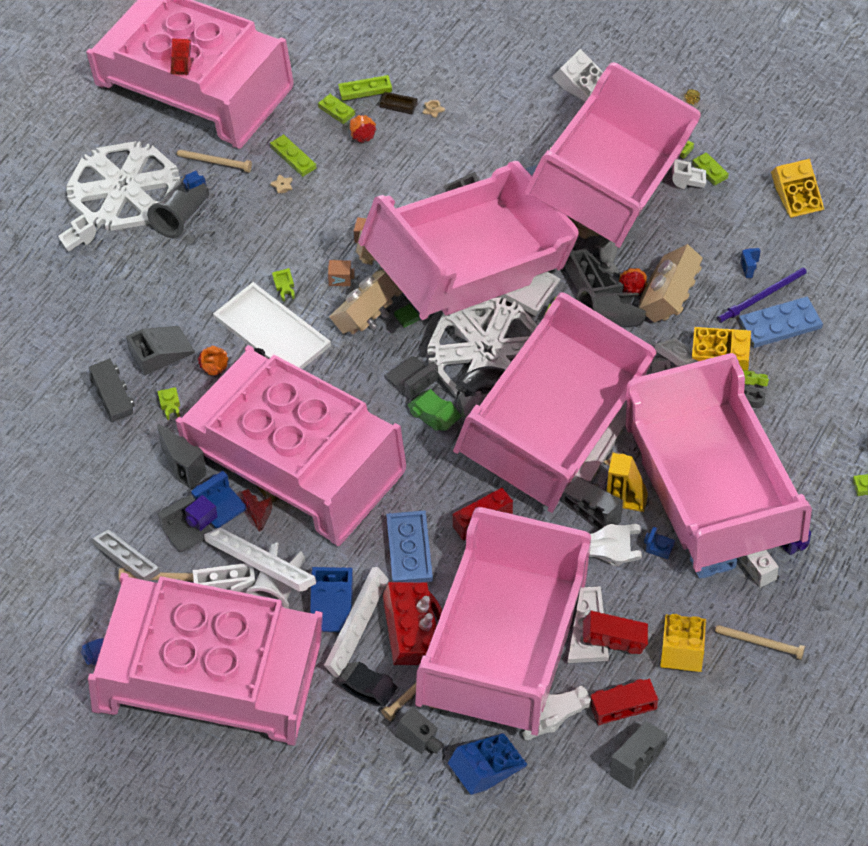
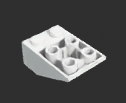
M580 49L552 78L565 91L586 102L603 72Z

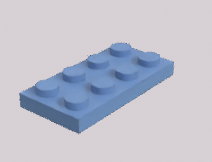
M808 296L739 316V322L743 330L751 331L750 343L753 348L822 329L823 326Z
M426 510L386 514L393 582H433Z

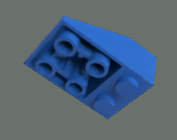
M312 567V575L315 576L316 584L311 586L310 613L315 614V611L323 612L322 632H341L352 609L353 568Z
M504 733L458 746L448 761L449 766L470 795L490 789L528 765Z

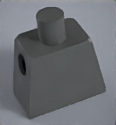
M413 706L399 721L395 737L419 753H424L429 748L437 754L444 745L435 738L438 728Z

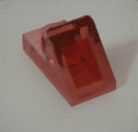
M172 38L171 74L189 75L194 58L190 57L191 39Z
M249 489L241 492L242 500L246 504V509L260 532L264 529L272 511V500L268 498L259 502L256 495H252Z

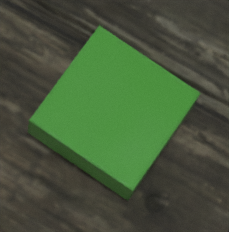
M410 304L394 312V316L404 328L420 320L418 313Z

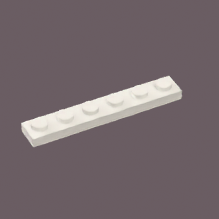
M372 567L324 664L335 678H339L346 668L389 580L379 567Z

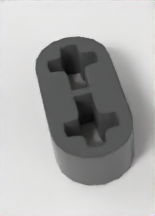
M745 385L744 394L751 407H762L765 402V393L760 389Z

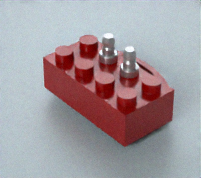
M388 582L383 593V602L393 665H419L423 656L427 654L436 630L434 614L439 622L442 608L428 590L427 583Z

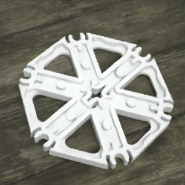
M134 141L96 148V150H91L92 157L85 154V159L81 158L66 186L69 204L81 215L86 212L92 223L97 225V228L105 224L106 230L110 229V231L150 224L147 216L148 208L152 204L160 203L161 201L153 200L144 191L169 187L165 194L166 196L180 180L178 167L153 145L150 148V145L147 144L146 147L142 148L141 142L136 143ZM127 150L130 153L121 170L106 158L108 153ZM151 156L155 157L165 166L162 170L141 173L148 158ZM86 167L92 169L103 179L88 183L78 182ZM106 198L98 212H91L82 203L84 201ZM126 201L140 213V215L134 217L118 218Z
M498 297L447 316L444 313L442 314L427 346V355L435 356L429 358L428 362L429 364L435 362L438 365V377L456 398L459 392L460 394L464 393L456 389L457 384L444 372V366L471 362L467 373L485 366H494L506 370L511 363L509 358H515L530 337L504 339L511 322L514 319H519L531 334L538 325L519 304L515 310L516 302H513L511 306H506L507 299L504 298L502 304H499L502 297ZM479 309H492L494 311L486 332L469 314L470 311ZM447 326L455 327L467 341L466 343L440 345L439 343ZM485 348H491V353H484Z

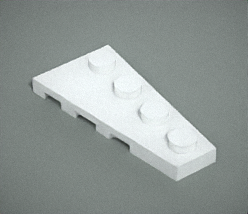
M601 586L580 588L568 663L609 661L608 647L583 642V620L590 611L604 613Z

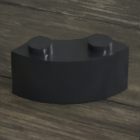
M494 366L476 368L460 379L456 389L469 397L474 396V393L478 391L492 390L505 372V369Z
M361 662L349 663L336 681L341 688L354 697L371 705L381 707L387 705L398 689L390 676L374 672Z

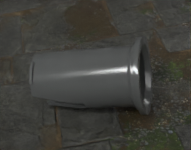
M184 175L180 178L179 182L160 203H154L148 208L147 216L152 227L165 237H179L183 233L185 222L209 196V190L205 183L190 189L186 193L182 184L186 176Z
M584 287L577 294L576 300L619 326H641L645 320L646 310L631 305L633 298L639 295V293L593 292L591 288Z

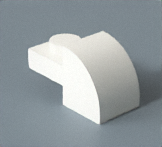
M676 159L672 164V180L676 186L685 189L687 185L704 188L706 185V170L692 168L691 162Z
M86 212L71 222L73 227L58 236L68 252L82 242L85 245L89 244L96 234V227Z

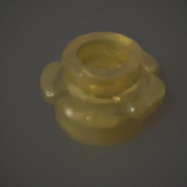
M688 89L687 93L684 94L686 102L694 105L700 101V93L694 89Z

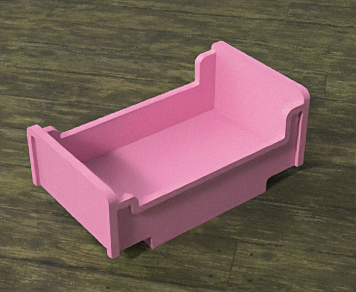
M137 0L92 49L86 51L96 86L111 88L113 84L211 120L215 122L218 137L231 143L233 147L238 149L244 146L291 91L294 83L286 39H277L258 32L253 21L194 0Z
M610 63L599 78L590 97L552 148L547 150L542 156L524 193L527 195L531 194L614 242L615 246L620 248L637 216H639L674 161L679 158L700 120L701 114L696 108L617 63Z
M512 161L507 166L495 170L490 178L396 209L394 207L395 200L391 196L380 195L375 197L358 243L360 246H365L419 311V317L424 320L430 314L442 311L446 316L526 287L531 284L536 275L556 268L557 270L563 269L579 233L577 227L564 213L533 195L524 193L532 176L518 161Z
M563 292L559 293L542 321L480 406L476 405L466 417L453 452L457 454L461 452L549 507L548 511L553 513L565 488L575 477L627 400L628 382L634 378L646 375L656 355L655 348L570 295Z
M249 345L245 348V353L182 418L178 417L175 420L179 436L184 437L194 447L198 446L203 451L204 456L312 516L316 531L336 546H340L406 470L400 425L396 423L392 425L368 412L366 403L276 355L268 359L256 353L254 348Z
M733 353L634 378L627 384V432H632L642 453V464L683 549H688L693 558L695 572L701 571L702 567L799 540L802 543L807 542L809 536L812 508L803 494L798 495L744 394L745 376L736 355Z
M483 507L475 508L467 530L464 555L427 654L423 656L417 670L415 706L422 707L423 704L531 731L532 735L538 736L541 712L544 711L567 639L580 588L586 585L591 535L583 530Z
M121 573V588L94 673L89 674L88 677L93 713L116 715L118 714L120 704L263 732L267 733L268 737L272 740L295 746L320 650L323 612L315 611V614L287 609L282 607V600L161 576L158 583L130 578L129 574Z

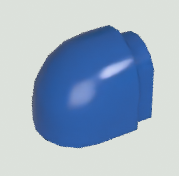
M104 638L96 639L82 646L81 654L87 665L97 664Z

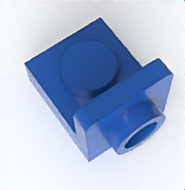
M197 171L185 175L186 177L182 182L187 191L203 183L206 185L204 176H200Z
M760 248L742 250L740 263L746 278H752L754 270L757 269L756 262L759 261Z
M653 527L651 533L647 532L644 539V544H647L646 552L669 559L675 545V540L657 534V528Z

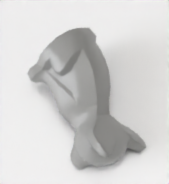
M603 238L598 244L594 245L595 250H598L600 253L601 267L606 272L609 271L611 274L617 273L620 276V271L613 263L617 253V246H615L614 242Z

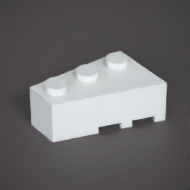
M247 563L193 570L194 583L242 593H245L248 588L254 586L256 582L254 567Z

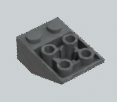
M179 326L144 328L126 336L128 349L144 375L195 353V350Z
M158 424L161 448L176 479L192 490L207 474L203 451L198 446L194 447L188 443L184 437L174 434L170 428Z

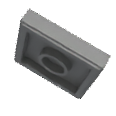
M676 338L658 343L654 347L656 352L679 367L699 362L692 359V349Z

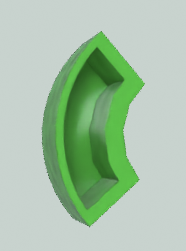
M432 389L421 392L407 405L415 418H420L435 431H445L461 418L460 413L451 401L441 399Z

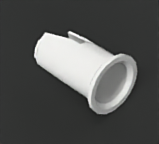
M278 542L272 544L269 548V553L276 557L278 555ZM302 551L290 562V564L301 569L305 562V556ZM260 571L254 586L248 588L245 593L282 600V607L289 609L287 600L292 587Z

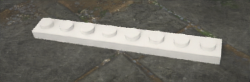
M217 528L204 534L205 542L299 592L305 591L308 587L316 584L315 576L222 528Z

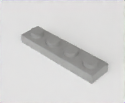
M106 530L93 538V545L138 579L149 581L160 574L158 566L110 530Z

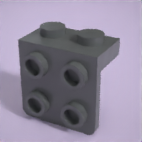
M411 356L389 372L387 380L411 400L438 380V365L435 362H431L425 366L415 356Z
M192 494L157 513L160 527L179 552H184L205 540L204 534L212 531L209 525L202 531H199L196 527H191L187 523L185 509L195 501Z

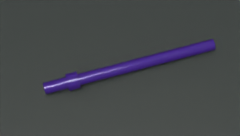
M802 267L737 306L729 307L726 312L717 316L718 322L722 323L729 318L738 316L744 309L807 273L806 269Z

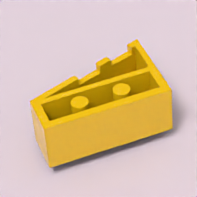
M613 453L608 471L607 492L623 500V509L644 512L648 491L633 457Z

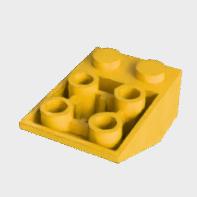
M810 159L776 166L771 171L775 189L790 218L824 210Z
M694 327L692 359L703 361L733 353L736 355L741 369L748 370L751 331Z
M678 614L665 615L660 667L702 672L706 619L698 616H680Z

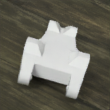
M609 524L599 531L590 534L591 546L589 557L602 559L612 566H620L623 563L640 560L642 552L639 550L631 552L630 535L639 534L641 532L640 525Z
M583 686L577 687L574 691L558 695H548L544 711L541 712L538 736L549 732L554 733L568 717L581 712L584 708L590 707L591 698ZM524 730L522 732L525 740L537 737L532 735L531 731Z

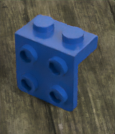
M224 471L213 475L208 481L197 485L191 491L195 500L203 495L216 506L218 517L211 522L214 528H220L246 510V504L229 487L228 475Z

